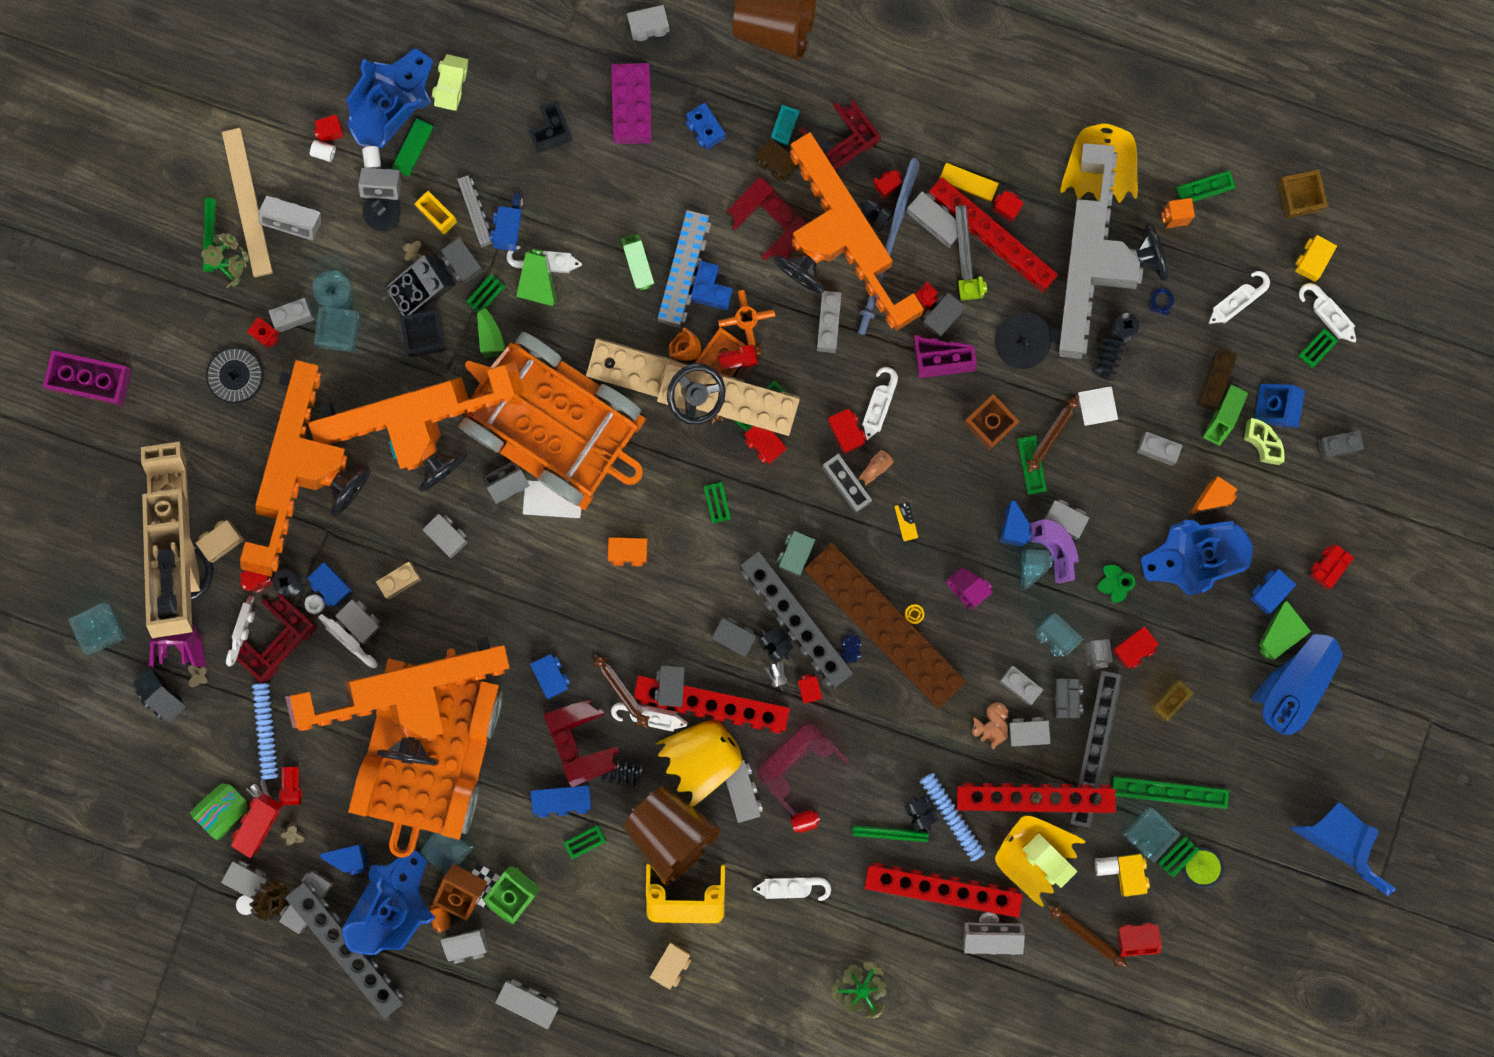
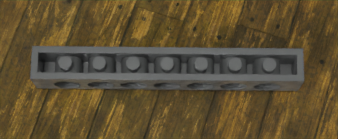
M759 551L740 565L742 568L740 573L746 580L750 579L753 582L752 588L758 596L760 594L763 595L766 599L764 601L766 607L770 611L773 609L777 613L775 618L781 626L784 624L789 629L787 634L793 641L797 639L801 645L799 649L804 656L809 655L813 660L811 665L817 672L821 670L824 674L822 679L828 687H837L853 674ZM756 571H763L765 578L760 581L756 580L754 577ZM770 585L777 588V593L773 596L766 593V588ZM780 601H786L789 604V608L786 611L779 610L778 603ZM792 616L800 618L801 623L798 626L790 624L789 620ZM804 631L811 632L812 640L804 641L801 638V634ZM816 646H821L824 649V655L821 657L815 656L813 649ZM832 661L835 663L836 669L834 672H828L825 669L827 662Z
M1106 671L1101 672L1078 788H1080L1081 784L1092 785V788H1100L1123 677L1120 674ZM1076 793L1074 804H1078L1081 801L1079 793ZM1098 793L1092 794L1090 798L1091 802L1096 804ZM1073 812L1070 824L1092 828L1094 813Z
M304 880L289 892L285 899L384 1019L403 1005L404 1000L402 998L404 995L398 988L394 989L390 983L392 981L385 972L382 974L378 970L379 965L374 958L369 959L364 954L351 951L345 953L341 950V946L345 944L341 930L343 927L341 924L342 919L336 912L332 913L328 909L330 905L324 897L319 898L316 894V887L311 882L307 883ZM311 898L315 904L313 907H306L304 900ZM323 913L326 915L327 920L322 923L318 922L316 915ZM333 928L337 929L339 936L333 938L329 935L328 931ZM361 959L364 965L357 968L354 966L353 961ZM368 974H373L376 976V981L369 983L365 977ZM385 989L389 995L382 998L378 995V991Z

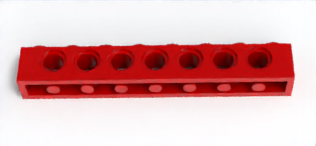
M943 177L931 188L929 194L934 197V202L939 206H945L953 218L956 217V206L965 205L967 207L969 232L1042 293L1056 279L1058 274Z
M638 676L634 699H637V703L648 706L649 702L656 703V708L666 710L668 706L658 705L659 701H655L649 695L652 688L659 689L660 682H656V679ZM684 686L682 707L670 706L675 708V712L686 714L687 710L693 711L694 716L705 718L706 714L712 715V720L724 722V718L732 720L731 724L743 726V722L751 724L750 728L762 730V726L770 728L769 732L781 734V730H786L790 708L689 686ZM690 696L698 698V704L695 707H690L687 704V699ZM709 700H714L717 703V708L714 711H709L706 708V703ZM733 704L736 707V712L733 715L726 714V705ZM752 708L755 711V716L752 719L745 718L743 714L745 709ZM771 712L774 720L771 723H765L762 718L764 713Z
M963 783V787H958L957 810L1116 813V789H1112V785H1100V788H1092V785L1081 784L1080 788H1072V784H1060V788H1052V784H1041V788H1033V784H1021V787H1013L1011 783H1001V787H994V783H982V787H974V783ZM980 791L983 794V799L977 803L974 801L973 795L975 792ZM995 792L1002 794V800L999 803L993 801V794ZM1015 792H1020L1022 795V800L1019 803H1015L1012 800V795ZM1035 792H1039L1042 796L1039 803L1032 801V795ZM1058 792L1061 795V801L1054 804L1051 801V796L1053 793ZM1074 793L1081 795V801L1078 804L1071 802V796ZM1094 793H1098L1101 796V801L1098 804H1093L1090 800L1091 795Z
M873 862L872 866L868 865L864 884V889L1018 918L1020 915L1023 894L1018 893L1019 889L1007 887V890H1001L999 885L988 883V886L985 887L980 886V882L973 880L963 883L961 878L949 876V880L941 879L942 875L930 873V876L922 875L923 871L911 869V873L904 872L902 867L897 866L887 869L884 868V864ZM884 873L891 875V881L888 884H883L880 880ZM902 877H909L910 885L908 887L900 886V879ZM923 880L929 882V888L926 891L919 889V883ZM941 884L948 885V892L944 895L938 892ZM962 887H965L968 891L965 898H959L957 894L958 890ZM980 891H985L987 894V898L983 902L977 900V894ZM1003 894L1006 897V902L1003 905H998L996 898L998 895Z

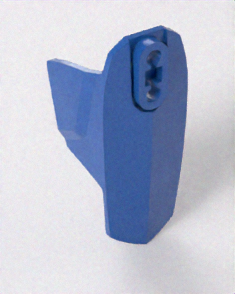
M1320 634L1312 635L1294 657L1268 675L1252 696V701L1264 704L1262 716L1265 723L1281 735H1292L1295 732H1299L1309 720L1326 691L1343 656L1335 638ZM1288 702L1292 704V708L1289 710L1287 709ZM1278 717L1282 719V723L1278 722Z

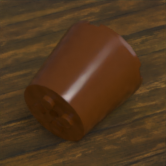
M735 0L732 22L734 38L794 60H802L809 44L806 41L808 32L812 33L816 0Z
M665 786L652 791L641 804L638 803L631 810L632 813L623 825L625 832L664 885H668L670 883L669 880L674 882L696 863L705 853L703 851L704 847L708 843L712 845L721 832V829L715 823Z

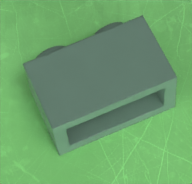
M796 531L793 532V535L788 534L785 541L787 549L785 553L781 551L777 560L780 563L779 568L800 577L815 539Z

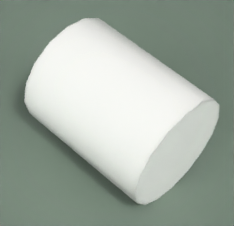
M314 140L311 145L310 156L331 162L335 155L336 146Z
M370 146L363 148L364 168L381 169L379 147Z
M1117 857L1095 858L1096 876L1119 874Z

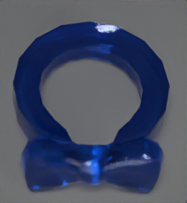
M1166 289L1155 291L1151 297L1152 306L1150 311L1168 316L1170 314L1169 309L1174 304L1173 294ZM1160 293L1168 295L1170 299L1169 305L1164 309L1158 308L1155 301L1156 296Z

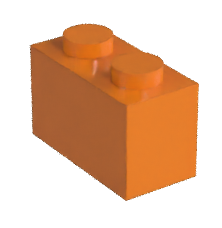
M1192 198L1169 201L1160 213L1161 222L1165 224V229L1187 226L1193 220L1195 214Z
M609 538L608 562H612V566H624V563H631V566L642 567L643 563H647L648 539Z

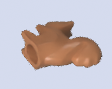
M880 450L870 460V463L858 480H863L864 485H868L877 476L884 473L894 461L889 454Z
M1000 702L989 705L986 714L990 721L985 725L977 718H973L972 734L976 737L983 734L980 739L981 742L989 739L992 742V749H995L1008 738V725L1005 721L1008 718L1006 706Z

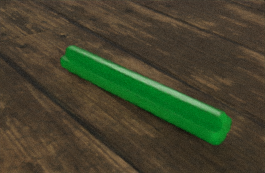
M205 198L203 250L207 249L209 245L215 246L213 238H215L216 200L214 198ZM203 266V271H204V272H213V271H214V268H210V269H207V270H206V269L204 268V266Z
M856 825L852 827L853 836L928 842L929 833L926 831Z

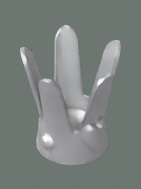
M783 661L778 662L777 666L773 664L772 667H764L772 679L773 687L780 686L783 691L782 685L788 683L784 674Z
M263 779L260 781L263 792L256 784L250 787L253 793L246 788L253 797L258 798L263 793L271 797Z

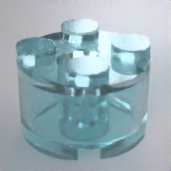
M337 270L325 271L313 281L314 298L324 309L332 312H341L351 305L355 293L354 287L341 272ZM335 288V294H332V289Z

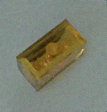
M1175 680L1153 704L1150 710L1163 722H1168L1194 693L1183 682Z

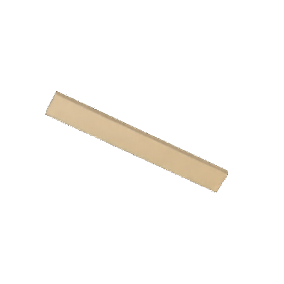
M237 128L224 131L222 136L253 276L256 278L273 274L263 225L259 224V206L242 129Z

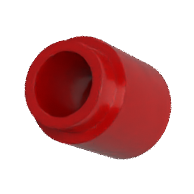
M812 809L795 814V817L790 818L795 833H803L818 828L817 823H820L817 811L813 812Z

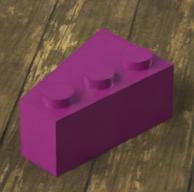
M914 335L913 346L918 378L975 371L977 362L974 346L956 342L948 343L934 338L926 339Z
M963 567L945 581L969 611L993 593L991 591L992 586L986 579L982 580L979 576Z

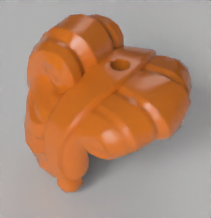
M683 328V332L678 333L673 341L670 342L668 346L669 356L677 361H696L701 354L700 342L693 332Z

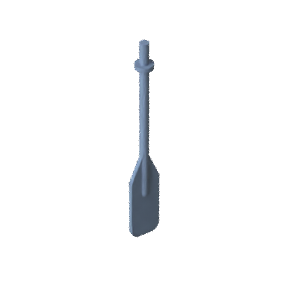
M912 158L895 208L892 226L885 245L889 256L919 170V161L916 158ZM885 272L876 277L880 284ZM869 296L865 311H860V315L863 316L858 330L860 335L865 336L870 318L874 319L875 314L872 313L876 301L874 296Z

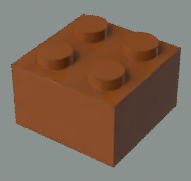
M993 394L964 421V424L990 451L1020 421Z
M452 864L443 878L433 904L468 921L478 904L487 881Z

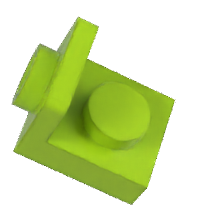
M979 276L977 279L958 281L960 301L983 298L984 293L987 292L986 281H983L982 276Z

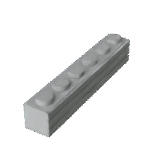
M469 175L457 179L481 247L493 244L490 241L489 224L484 220L486 218L485 213L480 209L482 204L476 197L478 196L477 190L472 186L474 185L473 179H470Z

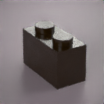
M771 138L767 140L756 154L757 165L764 170L767 168L771 171V175L778 181L786 182L799 166L792 162L791 154Z

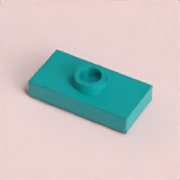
M785 105L781 106L771 135L772 140L788 147L800 110Z

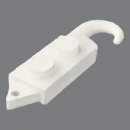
M508 251V263L513 267L523 268L524 261L514 260L512 257L514 251ZM543 251V254L548 255L551 272L570 273V271L582 266V263L572 257L571 253Z
M1262 271L1253 272L1251 276H1261L1263 284L1257 289L1248 284L1242 285L1212 309L1213 313L1209 324L1226 323L1266 292L1270 285L1268 275Z
M1307 283L1303 285L1299 291L1301 301L1305 302L1304 292L1308 289L1312 290L1318 297L1313 304L1314 312L1338 339L1342 338L1356 342L1355 325L1335 302L1316 284Z
M883 367L876 373V376L879 377L881 373L888 372L891 379L888 386H878L874 390L862 424L866 440L880 432L898 382L897 373L890 367Z
M249 595L247 601L242 605L232 635V649L228 651L226 658L227 666H232L235 663L243 641L248 638L249 623L253 622L255 612L252 610L254 596Z
M322 614L318 617L326 626V630L371 668L378 666V663L372 656L363 652L359 644L360 641L352 633L349 635L339 621L330 620Z
M619 702L612 706L611 715L614 719L623 721V718L619 717L616 712L617 710H628L622 702ZM639 704L642 714L649 715L650 717L648 720L649 727L674 731V729L686 727L688 724L675 711ZM630 714L631 719L637 722V718Z
M820 877L765 879L764 882L754 887L753 890L765 896V899L804 898L810 894L812 885H822L825 887V894L818 898L819 901H822L829 897L831 885L826 879Z

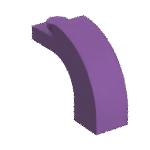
M1043 519L1030 523V530H1032L1031 542L1045 545L1052 554L1055 582L1064 583L1075 580L1074 563L1079 562L1075 544L1069 533L1060 524L1051 520Z

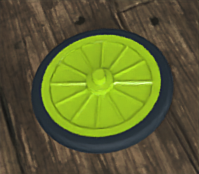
M1201 847L1199 848L1200 852L1182 870L1186 880L1191 885L1198 888H1210L1218 884L1222 879L1224 864L1219 854L1214 850Z

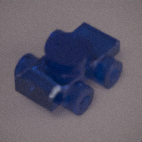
M846 635V639H842V647H846V649L841 651V658H845V662L857 663V659H861V651H857V647L861 648V640H858V636Z

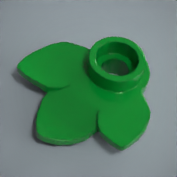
M1104 566L1103 571L1106 578L1099 582L1097 589L1104 594H1111L1112 603L1123 601L1127 596V592L1135 586L1134 576L1128 572H1123L1119 566ZM1123 579L1128 580L1127 586L1122 584Z

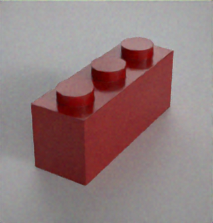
M265 793L258 798L254 797L249 805L251 810L241 820V828H238L232 836L234 841L231 847L249 858L259 851L283 807V804Z

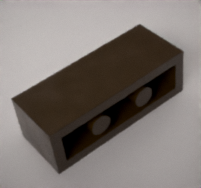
M1220 348L1214 353L1196 404L1197 406L1211 411H1216L1219 408L1237 354Z

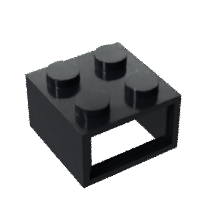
M438 310L400 317L405 350L409 358L447 351L441 314Z

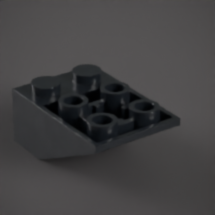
M428 254L418 259L387 285L385 289L402 315L406 316L415 314L443 296L455 286V283L437 255Z

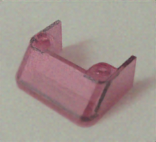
M806 724L801 727L757 770L759 780L792 816L796 813L783 800L790 791V785L784 776L809 752L813 751L822 758L828 757L834 752L845 765L850 763L833 743L812 724Z

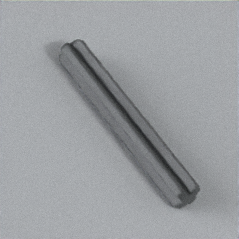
M958 205L955 210L962 279L969 280L973 279L967 207L965 205Z

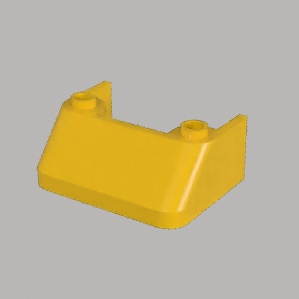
M647 863L646 914L648 919L652 922L664 923L720 922L724 917L725 864H721V885L708 887L705 891V901L665 900V889L659 884H651V866Z

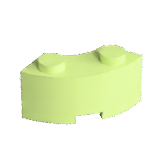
M446 54L444 60L440 61L438 72H440L437 87H434L432 92V98H435L434 106L457 110L462 96V84L466 80L468 59Z
M1253 418L1249 419L1246 422L1244 440L1252 443L1257 448L1260 454V462L1276 465L1282 464L1284 462V448L1281 440L1266 423Z
M1039 833L1022 849L1027 854L1025 858L1033 866L1037 864L1047 874L1045 878L1052 885L1056 883L1062 888L1078 872Z

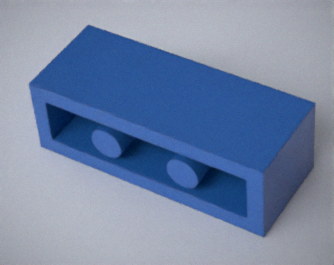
M590 785L531 791L532 814H537V818L549 817V813L557 812V816L568 815V811L575 810L576 814L588 813V809H592Z

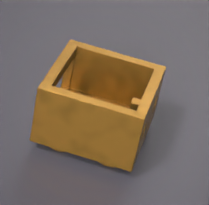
M1320 170L1282 177L1277 182L1286 219L1322 212L1328 207Z

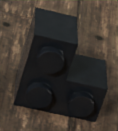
M558 100L540 106L546 124L529 130L537 154L572 141Z
M151 667L133 682L137 689L135 693L142 699L140 702L147 709L152 708L154 710L153 713L160 720L164 718L170 723L186 708L182 698L171 690L163 677Z

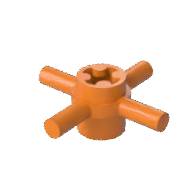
M740 290L737 292L740 309L735 317L718 320L719 327L737 324L739 328L745 330L748 345L755 346L752 328L756 326L758 320L775 317V312L773 309L756 313L747 304L745 290ZM744 314L752 318V321L742 322Z

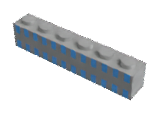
M689 210L686 211L658 316L659 323L680 328L681 324L686 322L688 314L685 312L686 305L690 306L692 295L690 290L691 287H694L696 276H694L695 271L699 268L700 261H702V258H699L700 252L705 250L707 240H704L706 233L710 232L712 222H709L708 215Z

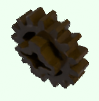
M275 878L272 881L267 879L265 885L260 883L259 890L255 889L256 894L251 896L253 902L249 904L252 907L250 911L255 917L266 921L268 918L273 920L274 915L279 916V911L283 910L284 904L288 903L285 897L288 894L289 888L285 886V883Z

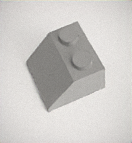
M484 928L441 939L447 960L453 961L454 964L464 962L465 958L470 956L473 959L485 957L484 953L488 952Z

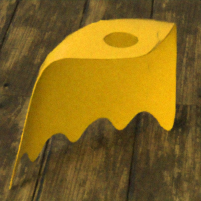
M1098 124L1084 128L1078 135L1062 180L1061 193L1067 188L1073 187L1078 199H1081L1085 193L1091 192L1095 195L1097 201H1100L1103 174L1081 172L1083 144L1085 143L1114 146V152H1117L1116 169H1112V171H1115L1114 186L1109 189L1113 190V194L1119 203L1122 202L1128 191L1136 199L1138 193L1137 150L1133 135L1124 129L1110 124ZM1110 128L1113 132L1107 134L1103 133L1101 129ZM1104 139H1110L1111 142L1106 143Z
M716 720L699 723L655 743L665 744V747L658 756L670 758V765L666 773L680 776L681 782L677 791L692 792L693 797L690 802L692 807L701 802L740 767L743 761L737 742L726 728ZM723 737L726 742H722L720 738ZM728 737L734 742L735 747L730 743Z
M1023 816L1007 835L995 856V861L998 867L1034 902L1044 907L1040 893L1052 894L1054 890L1051 883L1045 878L1047 874L1037 864L1033 866L1025 858L1027 854L1022 849L1039 833L1065 859L1077 858L1072 844L1086 842L1080 837L1032 816ZM1013 836V840L1009 842V839Z

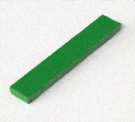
M1112 777V789H1116V796L1228 809L1229 790Z

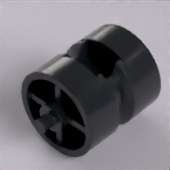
M871 197L865 204L863 202L859 204L862 206L861 212L876 231L880 232L884 226L890 227L892 225L889 221L894 212L886 206L881 207V203L874 197Z
M777 627L773 628L770 632L763 629V637L757 643L764 651L768 650V656L774 663L781 658L787 661L789 659L787 656L788 652L793 648L791 643L787 639L782 638L783 634Z
M915 795L911 796V803L904 806L909 816H913L912 824L915 830L919 831L924 828L928 832L931 831V825L939 820L935 812L929 810L931 804L928 797L924 796L918 799Z

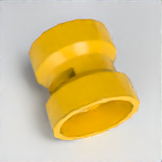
M911 605L905 610L904 618L910 624L916 625L923 620L924 610L919 605Z

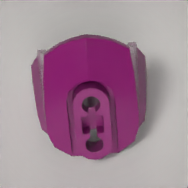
M192 623V632L157 638L151 637L148 667L154 668L157 644L160 664H163V659L168 657L167 646L174 645L181 652L182 664L191 661L192 666L207 667L202 636L197 631L196 624Z

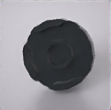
M369 198L365 203L363 218L374 231L388 232L394 229L400 222L401 208L396 200Z

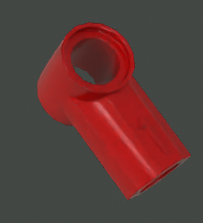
M754 345L743 346L735 351L718 354L722 371L737 367L746 368L758 364Z
M282 767V788H280L279 801L283 805H301L300 767Z

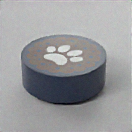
M515 193L513 195L512 208L521 209L522 212L524 195L523 193Z

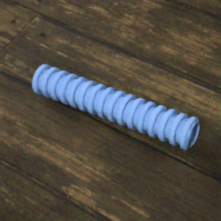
M267 683L252 685V688H254L252 694H255L253 698L255 700L254 706H256L254 712H256L255 718H257L255 724L258 725L256 728L258 731L256 735L259 737L257 740L259 743L258 749H260L258 754L261 756L259 758V761H261L259 766L262 767L260 773H262L261 779L263 780L278 777V774H276L278 768L275 767L277 765V762H275L277 757L274 756L276 750H274L275 744H273L275 738L272 736L274 735V732H272L274 726H271V723H273V720H271L272 714H270V711H272V708H270L271 702H269L271 696L268 695L270 693V690H268L270 685Z
M930 773L921 779L920 784H923V788L927 789L926 793L930 794L931 800H934L933 804L937 805V810L940 809V814L944 816L943 819L947 820L946 824L951 826L950 830L954 831L953 834L957 836L956 839L960 840L961 846H964L963 850L968 852L967 856L971 857L970 861L979 859L984 855L985 850L981 849L982 846L978 845L979 841L975 840L974 834H971L972 830L968 829V824L965 825V820L961 819L962 815L958 814L959 810L954 808L955 804H952V800L948 799L949 795L945 794V789L941 788L942 784L937 782L938 778L935 779V774Z

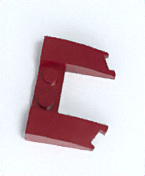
M853 100L850 101L851 106L840 108L839 103L833 104L834 109L852 133L851 136L825 154L835 171L863 151L867 152L881 141L880 134ZM803 127L800 128L799 133L802 135L801 137L808 134Z
M760 176L727 211L728 215L732 213L735 224L731 225L732 229L735 231L761 206L785 230L761 258L767 261L768 256L774 258L776 255L788 258L795 251L792 246L793 233L808 223L801 216L799 217Z
M278 594L280 600L269 603L265 599L261 603L287 627L262 654L244 640L236 659L261 683H267L277 673L279 665L301 641H306L318 628L282 594Z
M591 700L568 705L544 714L571 787L617 769V765L612 764L613 754H619L618 747L581 758L573 737L572 728L605 715L602 709L597 711L591 706L593 703Z

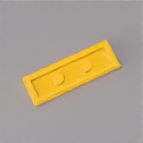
M948 163L945 164L940 178L943 177L954 188L990 202L999 184Z

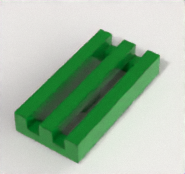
M490 274L466 303L479 313L482 309H487L506 287ZM493 281L491 286L483 293V295L476 301V303L473 304L475 299L482 293V291L489 285V283ZM498 285L499 288H498V289L493 293V295L486 301V303L479 309L478 306H479V305L483 302V300L490 294V292Z
M1324 328L1298 357L1313 369L1338 340ZM1325 334L1324 340L1306 357L1305 354ZM1330 339L1332 342H1331V343L1327 346V348L1314 360V362H1312L1310 359H1311V358L1323 347V345Z
M722 482L703 486L712 524L731 520ZM718 487L720 489L726 517H722L720 504L716 492V488ZM712 489L719 517L715 519L708 490Z
M596 825L563 842L571 860L607 841L599 825ZM595 830L598 833L572 847L569 846L570 843ZM600 837L601 841L573 854V850Z
M1185 836L1158 864L1174 878L1200 852V849ZM1185 844H1187V846H1186L1167 866H1165V864H1166ZM1192 848L1193 851L1172 872L1170 869Z

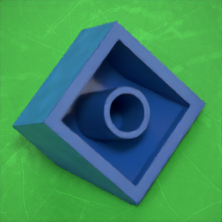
M1260 384L1254 419L1270 425L1298 428L1305 390L1295 385Z
M1011 501L1007 505L999 542L1022 547L1030 541L1032 530H1029L1030 524L1016 501Z
M365 843L320 854L323 860L342 872L350 871V875L365 872V867L370 866Z

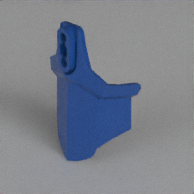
M413 49L406 56L391 65L369 62L363 59L360 67L362 77L346 99L350 115L347 123L354 139L360 146L383 148L415 109L425 108L431 103L425 90L426 82L433 66V60L418 49ZM419 60L424 61L421 65H418L417 62ZM412 74V78L406 80V77Z
M1184 520L1170 527L1166 543L1141 558V565L1145 580L1177 584L1190 596L1209 590L1216 580L1243 572L1249 568L1252 560L1253 544L1245 531L1239 525H1234L1233 521L1199 525L1196 521ZM1167 560L1172 561V567L1166 565ZM1150 564L1155 566L1152 572L1148 570V565Z
M1337 803L1314 827H1290L1291 830L1316 846L1354 867L1356 873H1360L1359 876L1387 896L1396 891V888L1374 874L1367 863L1371 848L1378 835V830L1364 824L1342 803Z
M414 850L407 857H397L386 866H371L368 873L370 883L341 929L343 940L349 951L364 955H377L382 950H403L420 924H428L435 919V915L429 912L419 892L420 881L427 860ZM413 857L414 862L411 864L410 860ZM403 873V878L400 880L399 876Z

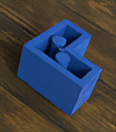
M700 261L691 295V302L728 311L733 288L716 284L719 265Z

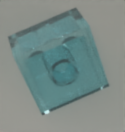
M1026 549L1022 552L1020 591L1028 589L1049 570V567H1052L1053 557L1049 555L1050 551Z
M434 832L419 854L446 875L452 864L459 867L474 847L462 837L458 840Z

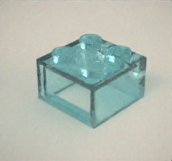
M319 307L314 345L321 349L356 352L361 315L358 311Z
M101 603L68 619L85 655H92L126 639L111 605L108 603Z
M1055 612L1050 614L1034 631L1037 633L1036 638L1041 643H1047L1051 647L1050 651L1055 656L1062 658L1068 656L1083 640Z
M1147 807L1122 834L1125 839L1153 863L1181 835L1152 807Z

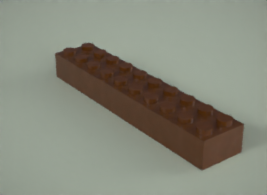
M833 543L804 569V572L936 709H940L966 683L958 672Z

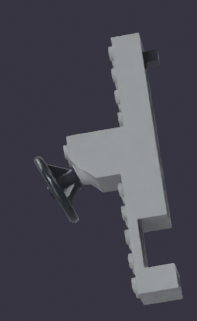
M1083 144L1081 172L1103 174L1100 201L1077 199L1062 331L1050 330L1051 342L1060 343L1059 357L1082 359V354L1087 352L1088 339H1084V336L1089 335L1090 320L1086 319L1087 316L1091 317L1092 301H1089V298H1093L1094 285L1136 289L1137 284H1141L1143 268H1139L1140 265L1155 269L1161 281L1168 279L1165 255L1158 233L1152 223L1145 225V237L1136 250L1129 249L1122 241L1107 240L1109 227H1105V224H1109L1111 208H1107V206H1111L1113 190L1109 188L1114 186L1115 171H1112V169H1116L1117 152H1114V146Z

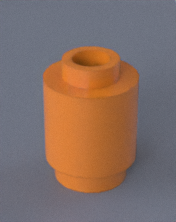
M435 904L429 906V912L435 915V919L431 921V924L437 933L452 927L448 911Z

